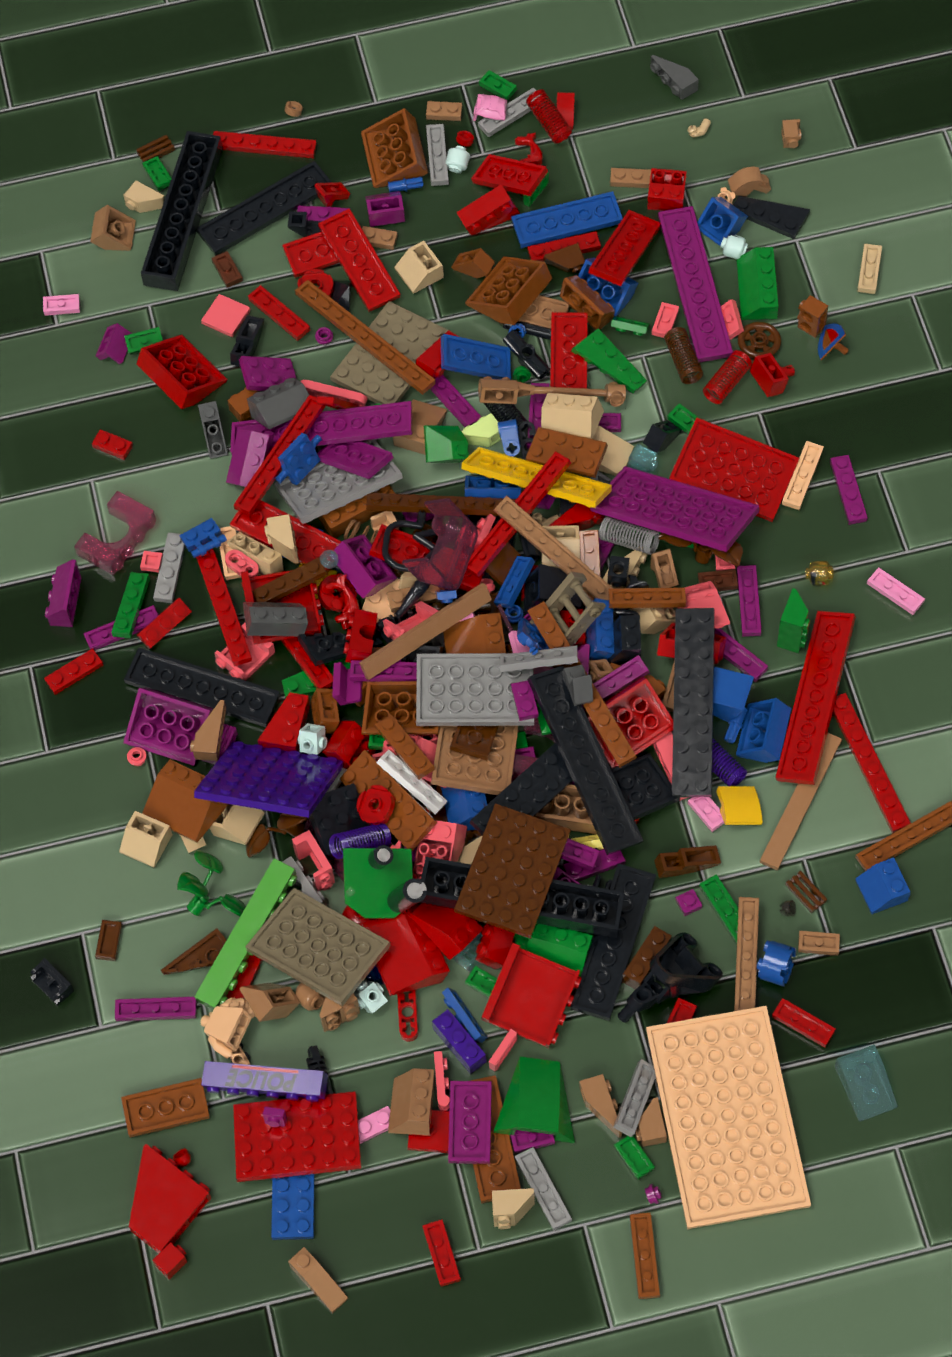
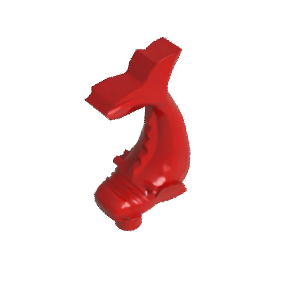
M528 133L526 137H517L515 145L531 147L530 155L520 161L542 165V151L534 142L536 133Z
M347 574L338 576L335 582H330L326 585V589L339 588L344 591L345 608L341 614L335 617L337 623L341 622L342 629L350 628L348 627L350 615L354 616L355 609H360L356 596L345 584Z

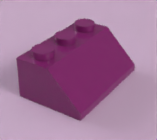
M238 429L226 483L246 487L271 451L274 437L264 433Z
M364 534L343 540L330 553L334 563L339 566L344 574H347L346 579L351 582L356 592L362 598L376 594L397 579L384 560L369 555L372 544Z
M70 560L58 566L56 573L52 575L53 589L49 591L48 600L50 604L49 607H46L45 617L48 618L50 626L73 627L82 579L76 560Z

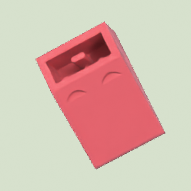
M711 581L684 587L686 607H678L677 609L714 608L715 628L719 629L730 624L718 591Z
M437 821L438 823L417 845L413 874H417V878L421 879L425 857L457 862L464 847L467 826Z

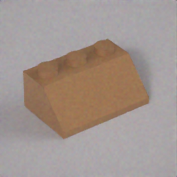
M413 1068L394 1078L388 1133L430 1135L435 1086L434 1069Z

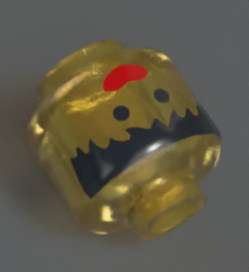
M812 561L809 568L805 570L806 579H809L813 586L828 585L834 578L833 565H830L828 561Z

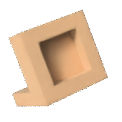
M384 511L370 518L371 527L374 532L376 530L379 531L381 524L388 526L397 521L393 512Z

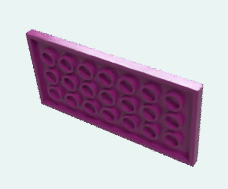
M626 466L609 483L612 485V491L596 508H590V511L600 515L609 516L725 552L729 550L759 513V505Z

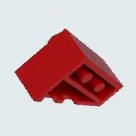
M502 184L457 212L471 236L511 220V216L521 214Z
M675 623L669 625L660 634L657 656L675 658ZM717 634L714 637V664H718L723 659L727 638Z
M290 692L259 737L258 745L264 748H280L283 751L299 752V730L306 725L310 709L309 695Z

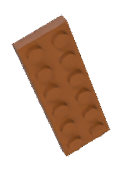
M364 750L339 779L346 786L354 783L359 796L364 790L367 791L373 785H381L390 790L395 796L396 801L394 811L385 825L388 826L390 832L407 849H412L413 851L438 822L396 779L376 763L377 760L368 751ZM377 801V803H373L372 807L376 809L379 805V801Z
M496 1075L471 1080L492 1081L490 1164H473L481 1203L492 1201V1191L521 1189L510 1137L507 1134L493 1133L502 1108Z

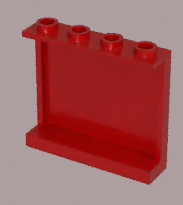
M293 570L249 577L248 571L241 572L245 601L256 602L252 593L253 590ZM311 583L274 602L300 603L306 607L308 620L304 633L306 636L321 633V626L324 625L323 615L318 613V610H321L320 600L315 598V595L318 594L316 583ZM252 636L255 645L297 638L298 636Z
M512 943L481 1020L506 1031L512 1029L517 1032L518 1036L549 1048L550 1044L555 1045L559 1035L556 1029L558 1025H563L566 1014L563 1012L566 1006H571L574 996L571 995L573 988L578 989L581 982L580 970L574 971L520 948L518 944Z

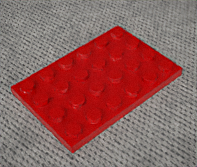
M696 417L669 479L759 505V513L756 516L773 522L800 458Z
M356 1091L326 1094L325 1099H318V1102L306 1101V1098L299 1097L298 1100L280 1099L233 1105L237 1182L361 1169ZM264 1107L284 1109L287 1117L286 1126L272 1127L265 1124L263 1117Z

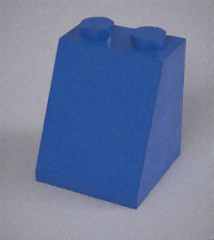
M714 667L713 716L728 722L744 710L754 677Z

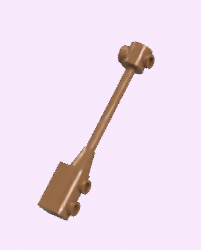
M486 376L483 379H479L478 395L480 403L516 404L517 397L534 394L558 393L604 397L605 402H610L612 406L618 407L625 402L626 387L617 382L606 384L605 389L538 387L518 382L517 380H510L508 377L492 379Z

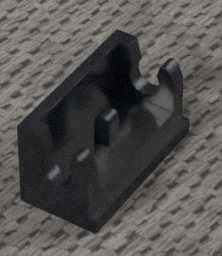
M45 958L30 972L32 974L31 980L57 1006L74 992L72 985Z

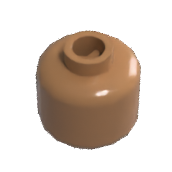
M303 983L299 984L296 988L295 995L300 1005L306 1010L312 1011L322 1007L325 996Z

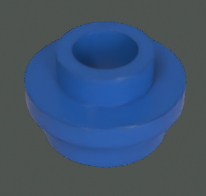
M518 605L506 608L504 612L505 619L510 623H517L523 618V610Z

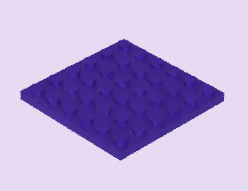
M240 741L232 742L195 789L194 798L309 818L342 770L343 761L337 760L335 757L325 758L319 757L316 754L307 755L301 754L298 751L289 752L283 751L280 748H264L261 745H247Z

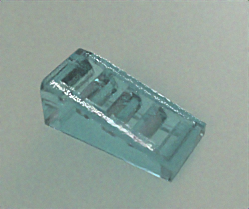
M482 931L460 953L454 956V961L468 972L478 964V961L475 960L476 955L474 956L469 950L471 949L476 953L477 948L473 945L480 943L478 940L482 938ZM465 954L471 958L470 961L464 957Z

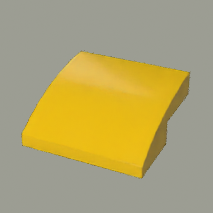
M718 786L716 793L722 805L720 814L725 825H762L760 802L754 786Z

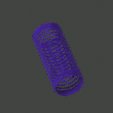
M713 739V743H715L713 745V763L715 762V764L712 765V772H715V775L722 779L727 786H737L745 778L747 770Z
M379 824L333 834L329 841L330 851L336 859H343L340 840L342 848H350L349 842L351 848H370V846L371 848H377L384 845V835L381 829L385 834V845L389 847L391 833L387 825ZM379 831L381 832L382 839H383V843H382V844H381V836H380ZM335 838H336V848H337V851H338L339 855L337 854V852H336V850H335V845H334ZM338 838H339V848H340L341 853L339 852V849H338V846H337V840H338Z

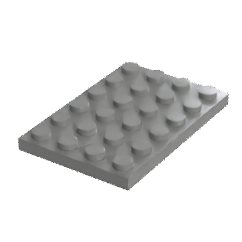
M370 439L364 442L366 444L381 448L380 445L375 441V439ZM392 460L370 479L320 462L298 485L292 484L289 477L285 478L282 483L276 482L274 484L276 490L299 521L304 524L311 522L319 516L326 515L339 507H343L356 499H361L369 493L378 491L382 487L393 484L402 479L403 476Z
M512 653L417 654L416 726H534V718L519 721L511 690V683L527 681L528 677L533 675V669L501 672L500 655Z

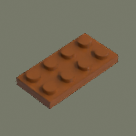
M538 427L525 459L545 465L556 451L570 459L571 464L566 471L595 478L608 445L607 442Z
M202 1078L121 1097L129 1137L210 1119L204 1087L201 1085Z

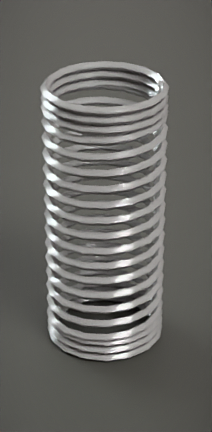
M605 517L599 528V538L601 540L651 555L656 551L659 544L658 532L610 517Z

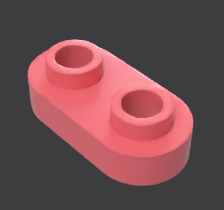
M239 550L227 552L225 563L228 568L240 576L241 572L248 570L252 571L249 573V577L258 576L259 568L254 560Z

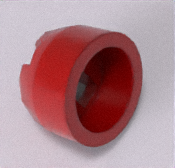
M183 1148L174 1154L173 1160L179 1166H187L191 1162V1155L186 1148Z

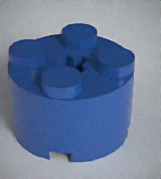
M767 940L764 946V958H760L757 964V970H759L758 977L761 980L784 987V983L788 982L794 963H792L791 957L796 956V948Z

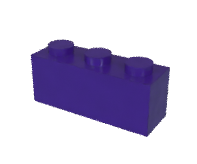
M448 1009L432 1021L433 1030L470 1075L486 1063V1054Z

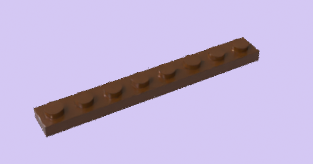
M367 494L366 511L418 513L421 510L423 513L424 510L425 513L492 514L493 516H499L493 510L504 498Z

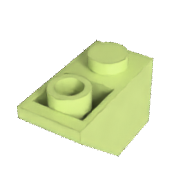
M491 413L481 417L476 423L468 425L462 430L469 445L490 447L501 440L498 421Z

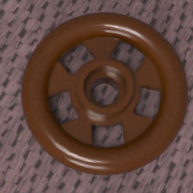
M766 322L750 323L743 327L744 331L738 335L740 350L755 359V356L767 353L774 355L781 346L780 333L774 326ZM755 329L756 332L750 335L749 332ZM766 330V331L770 332L771 334H770L769 336H767V335L764 333V331ZM750 340L751 345L747 346L745 341ZM768 341L774 343L772 347L767 346ZM755 348L763 349V352H755Z

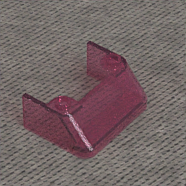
M449 498L425 501L424 505L434 514L432 529L438 536L430 560L427 557L403 560L402 564L421 582L447 590H457L462 583L478 538L477 528Z

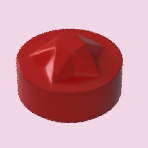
M464 130L457 133V143L462 146H471L473 144L474 136L472 133Z

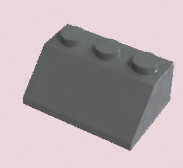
M286 379L281 384L270 386L269 389L257 392L247 398L251 418L268 429L276 427L294 418L309 396V393L303 383L297 379Z
M243 602L247 636H298L305 633L308 620L306 607L302 604Z

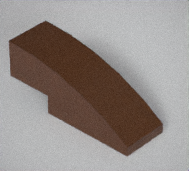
M716 845L680 848L678 852L659 853L654 860L659 878L689 874L721 864Z

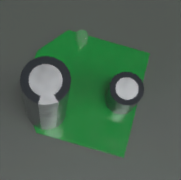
M381 845L377 848H343L345 904L362 917L395 918L426 897L427 888L425 884L419 879H413L412 849H391L386 845Z

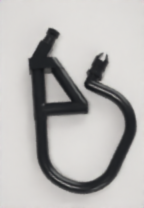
M421 510L418 512L416 522L399 520L391 523L385 529L383 537L382 555L384 560L392 568L399 571L414 572L422 569L449 541L452 542L456 538L457 516H450L448 526H439L416 532L413 535L414 540L430 550L415 565L399 564L390 557V535L398 527L423 529L426 523L425 511L423 510V513ZM439 534L443 536L436 545L426 539L427 537Z

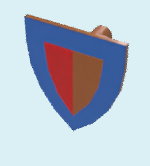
M828 324L824 326L818 342L820 360L833 348L844 355L848 352V348L840 343L846 336V332L841 325Z

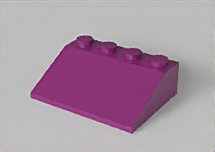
M146 687L139 688L123 743L195 766L198 759H195L193 752L190 750L191 741L195 740L196 732L213 709Z

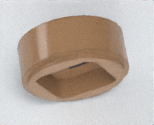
M296 101L286 103L285 112L288 115L297 117L302 113L303 107L300 103Z

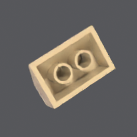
M547 393L542 405L541 427L593 439L604 409L598 397Z

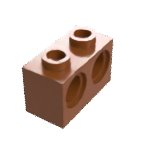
M810 295L807 300H803L799 305L798 328L816 338L826 325L828 305Z
M316 688L310 700L313 722L315 725L325 726V734H334L340 720L337 701L332 697L333 689Z

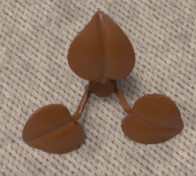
M662 532L658 538L678 547H687L692 544L691 541ZM736 541L727 552L700 544L697 546V543L693 542V551L696 552L695 560L698 563H708L713 553L722 560L739 567L743 548Z
M282 813L277 821L278 828H266L264 824L258 825L246 845L247 856L251 858V856L260 853L267 846L270 840V831L280 832L284 835L289 833L293 837L302 834L304 824L301 822L307 818Z

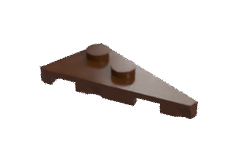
M216 928L162 968V974L168 975L212 966L227 940Z

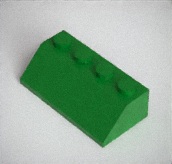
M756 247L743 254L739 259H736L741 320L777 319L778 296L773 247Z

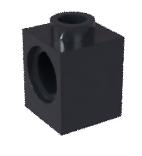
M611 556L607 580L609 585L626 587L630 558Z

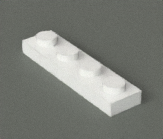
M387 750L376 762L435 815L447 803V800L422 778L418 780L406 764L390 750Z

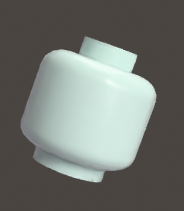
M456 146V148L449 149L446 164L451 172L461 173L467 169L470 154L466 151L465 147Z
M729 234L727 238H723L720 248H723V255L739 259L745 254L748 244L745 238Z

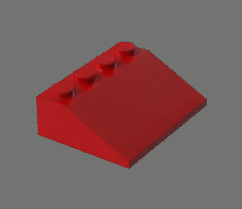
M183 335L142 347L136 363L181 409L197 404L227 382V378Z
M641 677L604 702L635 755L673 730V719L647 678ZM586 714L596 738L604 750L603 753L612 769L617 767L618 764L589 715Z
M418 904L400 913L395 918H374L361 924L362 927L390 942L391 946L376 964L390 996L442 983L450 972L440 949L409 916L419 906Z

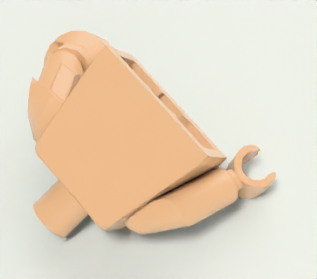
M229 998L220 1006L215 1007L211 1016L204 1015L201 1018V1026L205 1027L204 1033L209 1036L208 1042L212 1048L226 1059H232V1063H235L234 1060L237 1057L244 1060L242 1054H234L232 1051H237L247 1027L255 1015L245 999Z

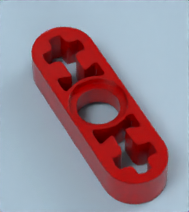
M415 990L409 991V1002H405L404 994H397L399 1032L401 1038L407 1042L415 1040L418 1036ZM404 1008H411L414 1011L410 1017L403 1016L402 1011ZM406 1022H410L411 1035H407L404 1032L407 1030Z

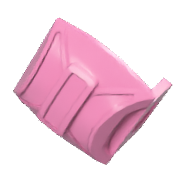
M478 94L474 107L473 121H476L477 115L494 120H505L507 100L494 95Z

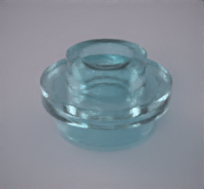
M326 550L320 555V562L326 568H334L338 564V555L333 550Z

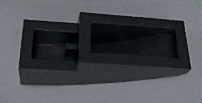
M246 316L236 336V343L230 353V365L240 366L239 359L241 356L254 355L264 324L263 318Z

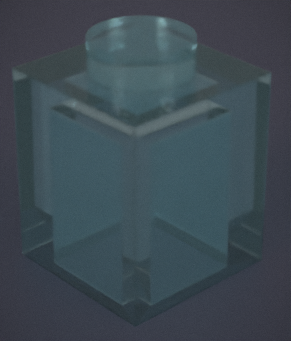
M637 444L628 460V467L647 473L655 471L658 465L657 453L640 444Z

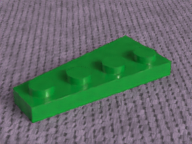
M599 328L571 350L574 354L577 355L578 353L585 358L584 361L594 364L603 374H608L614 378V381L618 384L625 385L626 389L632 394L647 382L644 376Z
M346 658L325 663L324 665L333 676L334 663L342 662L347 669H350L351 663L345 662ZM304 671L282 680L285 699L290 692L311 696L316 690V687Z

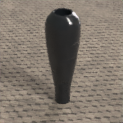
M419 577L414 582L396 612L399 617H402L428 590L430 582L426 578Z

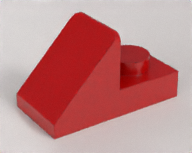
M341 182L315 184L318 197L325 207H331L335 200L348 199L350 196V192Z

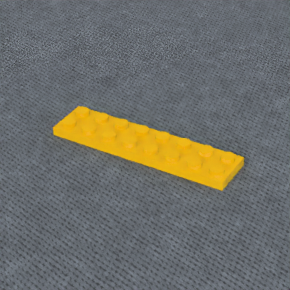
M478 447L462 462L461 469L526 488L544 465ZM564 472L547 494L555 498H562L573 503L596 508L612 491V485Z

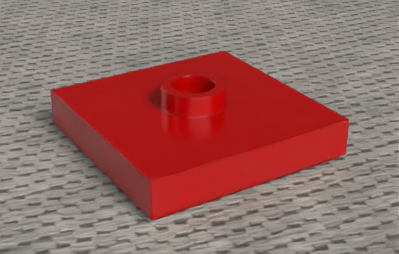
M432 1110L430 1135L409 1134L408 1150L448 1153L449 1111Z

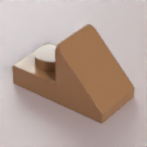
M665 549L652 553L650 568L655 571L658 587L670 588L679 585L671 550Z

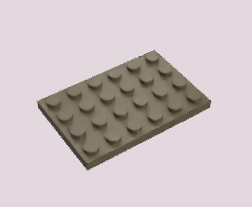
M388 301L369 326L371 330L415 364L416 359L448 331ZM357 343L330 376L332 382L348 390L362 393L368 400L380 404L398 403L411 387V385Z
M293 888L245 948L249 953L343 1007L391 945L384 938Z

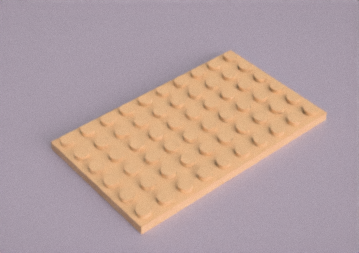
M767 1006L646 1027L687 1229L811 1207Z

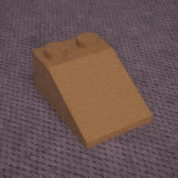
M413 399L411 401L413 405L412 435L393 437L394 446L426 455L424 426H441L447 409Z

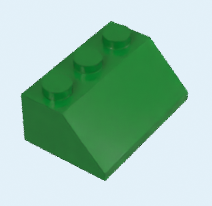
M792 588L780 620L777 647L799 654L800 648H804L807 642L810 619H808L809 611L798 591Z
M536 924L531 939H528L526 951L574 971L578 969L580 970L579 976L581 977L593 941V935L570 929Z

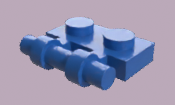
M213 518L179 535L188 551H191L193 558L199 555L203 556L207 554L208 550L214 547L218 548L221 546V543L227 541Z

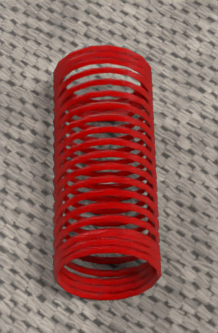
M544 89L537 90L526 99V104L530 107L540 124H542L541 126L550 136L553 143H560L570 136L572 129L564 121L565 119L556 109V106L552 104L553 102L549 99Z
M739 350L733 351L703 388V393L709 401L715 404H721L752 366L749 356Z

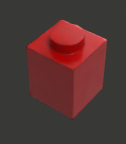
M170 1242L152 1261L170 1280L187 1263L185 1258L186 1252L179 1245L175 1247Z

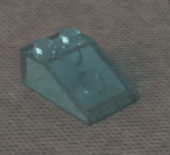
M875 1044L836 1059V1071L859 1122L898 1107L884 1064Z

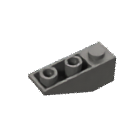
M655 55L651 56V70L659 75L662 82L671 88L675 96L677 95L683 100L698 91L699 79L688 68Z
M216 401L198 405L210 459L228 455Z

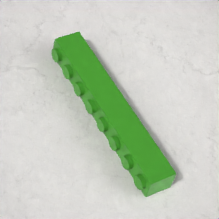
M275 858L273 859L194 996L197 1002L214 1010L215 1007L220 1006L228 999L226 997L228 992L235 989L238 983L237 977L240 973H244L248 966V958L250 955L253 956V954L246 950L245 946L269 919L279 904L287 897L286 892L289 886L293 887L297 880V873L294 868Z

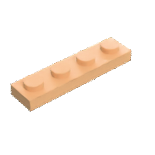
M806 441L782 500V505L800 510L824 446Z

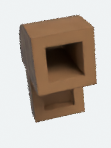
M759 167L743 168L728 179L731 192H734L737 196L746 197L753 190L767 194L771 190L767 175L761 174Z

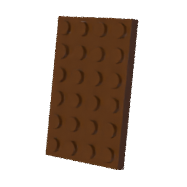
M495 803L454 912L531 939L571 829Z

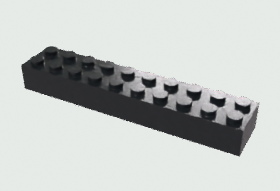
M187 131L141 271L144 286L178 291L195 239L196 228L199 226L223 151L221 136Z
M425 857L421 881L427 888V894L420 903L454 909L471 864ZM553 879L536 924L616 938L624 892Z

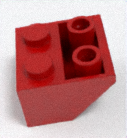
M651 168L647 209L667 211L683 208L687 171Z
M341 721L322 752L327 757H335L337 760L343 761V768L348 769L364 750L368 751L371 755L376 750L369 749V735H362V727L355 721Z

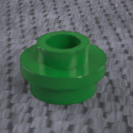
M519 366L514 370L513 380L525 383L531 378L530 371L524 366Z

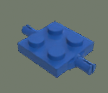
M301 433L278 457L282 471L275 477L277 482L282 483L286 477H289L292 484L298 485L321 461L315 449L319 442L322 441L319 435H315L310 441L306 434Z
M523 617L518 622V641L524 646L527 645L532 655L537 654L538 650L549 649L535 624L532 625Z

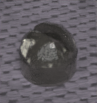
M793 900L784 901L780 904L782 908L780 913L783 916L795 915L796 905Z

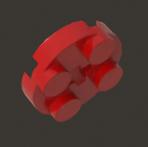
M311 269L306 271L301 279L299 278L298 287L309 280L313 284L317 283L318 288L331 298L334 289L333 279L330 275L324 273L323 270Z
M343 574L330 575L322 580L319 585L318 599L322 606L329 611L342 612L345 608L344 591L339 588L336 589L340 592L339 598V596L333 595L334 589H326L328 583L335 582L337 577ZM345 579L346 586L357 596L354 586L349 580Z
M381 785L370 786V789L364 790L360 794L356 805L357 812H359L360 818L368 824H385L389 821L394 811L396 798L390 790ZM377 801H379V805L376 809L372 807L373 803H377Z

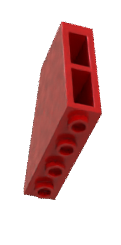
M145 1144L142 1151L129 1228L133 1234L157 1253H160L170 1242L174 1244L212 1198L209 1193L210 1189L202 1182L197 1184L193 1180L194 1177L188 1171L184 1170L182 1172L177 1168L178 1164L171 1158L165 1159L161 1156L163 1153L153 1145L151 1148Z

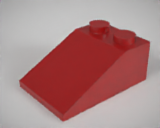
M421 903L409 915L449 960L460 953L483 930L482 926L475 919L454 912L453 908Z

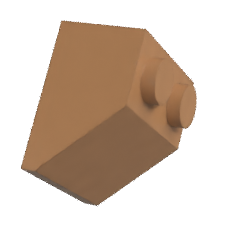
M106 205L95 212L90 242L104 250L130 251L136 220Z

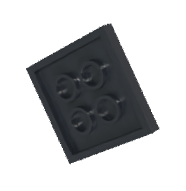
M650 753L638 757L620 768L617 766L611 769L634 820L678 802L680 797H672V785Z
M354 783L326 792L309 817L325 856L332 854L329 841L333 834L370 826V824L360 818L361 816L357 812L356 805L359 794ZM335 838V841H334L335 850H336V852H338V851H337V848H336V838ZM338 838V840H337V846H338V849H339V851H340V848H339V838Z

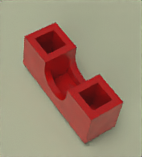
M355 609L354 616L350 615L348 627H351V629H347L345 638L349 642H345L343 651L346 654L345 662L351 663V660L362 661L372 654L374 641L372 638L378 613Z

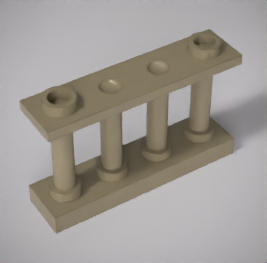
M570 572L545 602L570 646L577 642L606 607L605 603L591 601L582 588L587 578L583 573ZM575 593L578 594L587 607L581 615L570 601ZM564 606L575 620L570 628H568L559 615Z

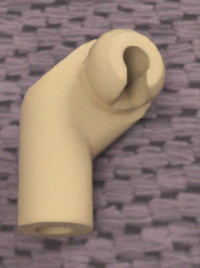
M705 118L700 127L695 125L689 126V135L693 138L705 135L711 121Z
M535 513L532 518L541 526H549L559 516L556 514L547 519L542 517L540 513Z

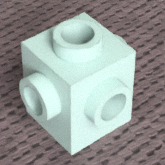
M307 723L299 730L298 744H300V752L307 753L308 755H318L326 748L325 726Z
M363 981L358 986L357 991L354 992L359 1007L361 1009L364 1008L367 1013L373 1014L388 1001L382 994L384 990L378 982Z

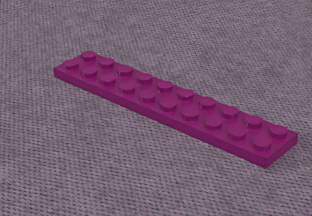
M693 206L658 212L661 230L698 362H705L730 357L733 350Z
M411 401L323 411L306 435L310 441L315 435H319L322 441L317 446L412 435L413 405ZM292 419L271 429L266 428L256 420L232 422L231 454L233 453L238 429L273 436V448Z

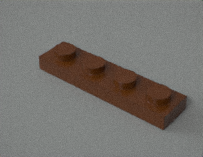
M318 557L253 590L252 593L256 602H275L328 574L322 560Z

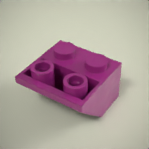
M400 191L365 196L370 227L405 222Z

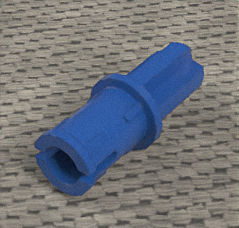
M422 177L403 178V180L388 182L389 192L404 190L407 192L409 189L421 188L424 185Z
M744 707L740 714L728 721L729 727L724 737V740L728 743H734L739 730L743 728L742 723L748 711L747 708Z

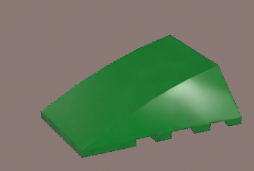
M519 1057L493 1133L514 1135L516 1130L551 1134L554 1135L555 1141L575 1143L560 1062Z

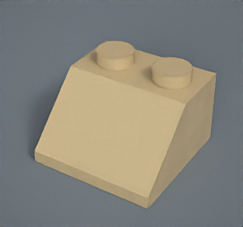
M289 514L267 518L268 525H265L264 528L268 543L272 544L274 550L282 554V556L298 564L295 534Z
M534 1188L492 1191L494 1227L509 1229L511 1226H515L534 1206Z

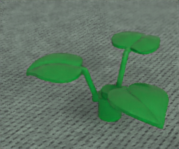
M196 850L194 853L196 861L201 866L209 869V873L203 884L191 873L183 872L180 875L177 890L195 894L187 905V909L192 914L199 916L205 908L209 910L212 905L221 901V904L227 910L241 916L246 906L241 900L232 895L220 896L209 903L206 885L213 871L219 874L223 871V865L215 856L201 850Z

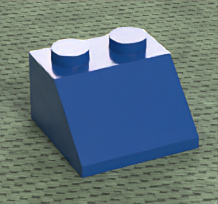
M712 197L697 223L700 232L721 246L724 237L727 238L729 234L736 235L740 231L748 216L724 198Z
M894 857L875 864L855 879L871 914L904 903L909 899L910 890Z

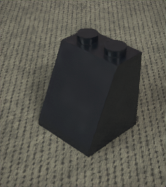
M539 564L524 583L523 613L528 614L527 610L542 602H546L568 575L560 568ZM575 593L570 601L578 610L582 607L583 602L578 594Z
M640 615L620 616L613 623L614 654L607 661L609 664L614 663L622 666L638 655L641 658Z

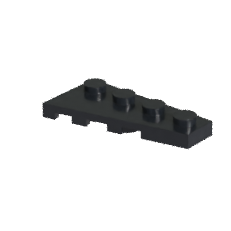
M738 196L733 206L748 216L747 220L792 239L796 238L810 214V209L744 196Z
M374 631L372 638L374 640L373 647L381 648L383 643ZM333 632L332 635H323L322 633H314V636L298 635L297 640L315 666L346 658V654L343 653L345 642H349V640H345L346 634Z

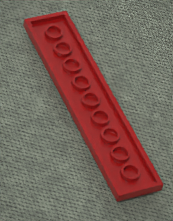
M817 611L775 777L777 781L815 785L856 619L853 613Z

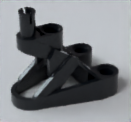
M686 932L679 933L649 961L651 972L645 977L642 985L635 989L627 998V1004L617 1016L622 1022L626 1023L636 1011L640 1012L652 1008L656 1002L659 1004L670 997L675 998L678 995L710 991L721 979L723 973L714 963L702 964L692 952L697 947L695 938ZM659 980L660 982H662L665 988L663 989L662 986L655 981Z

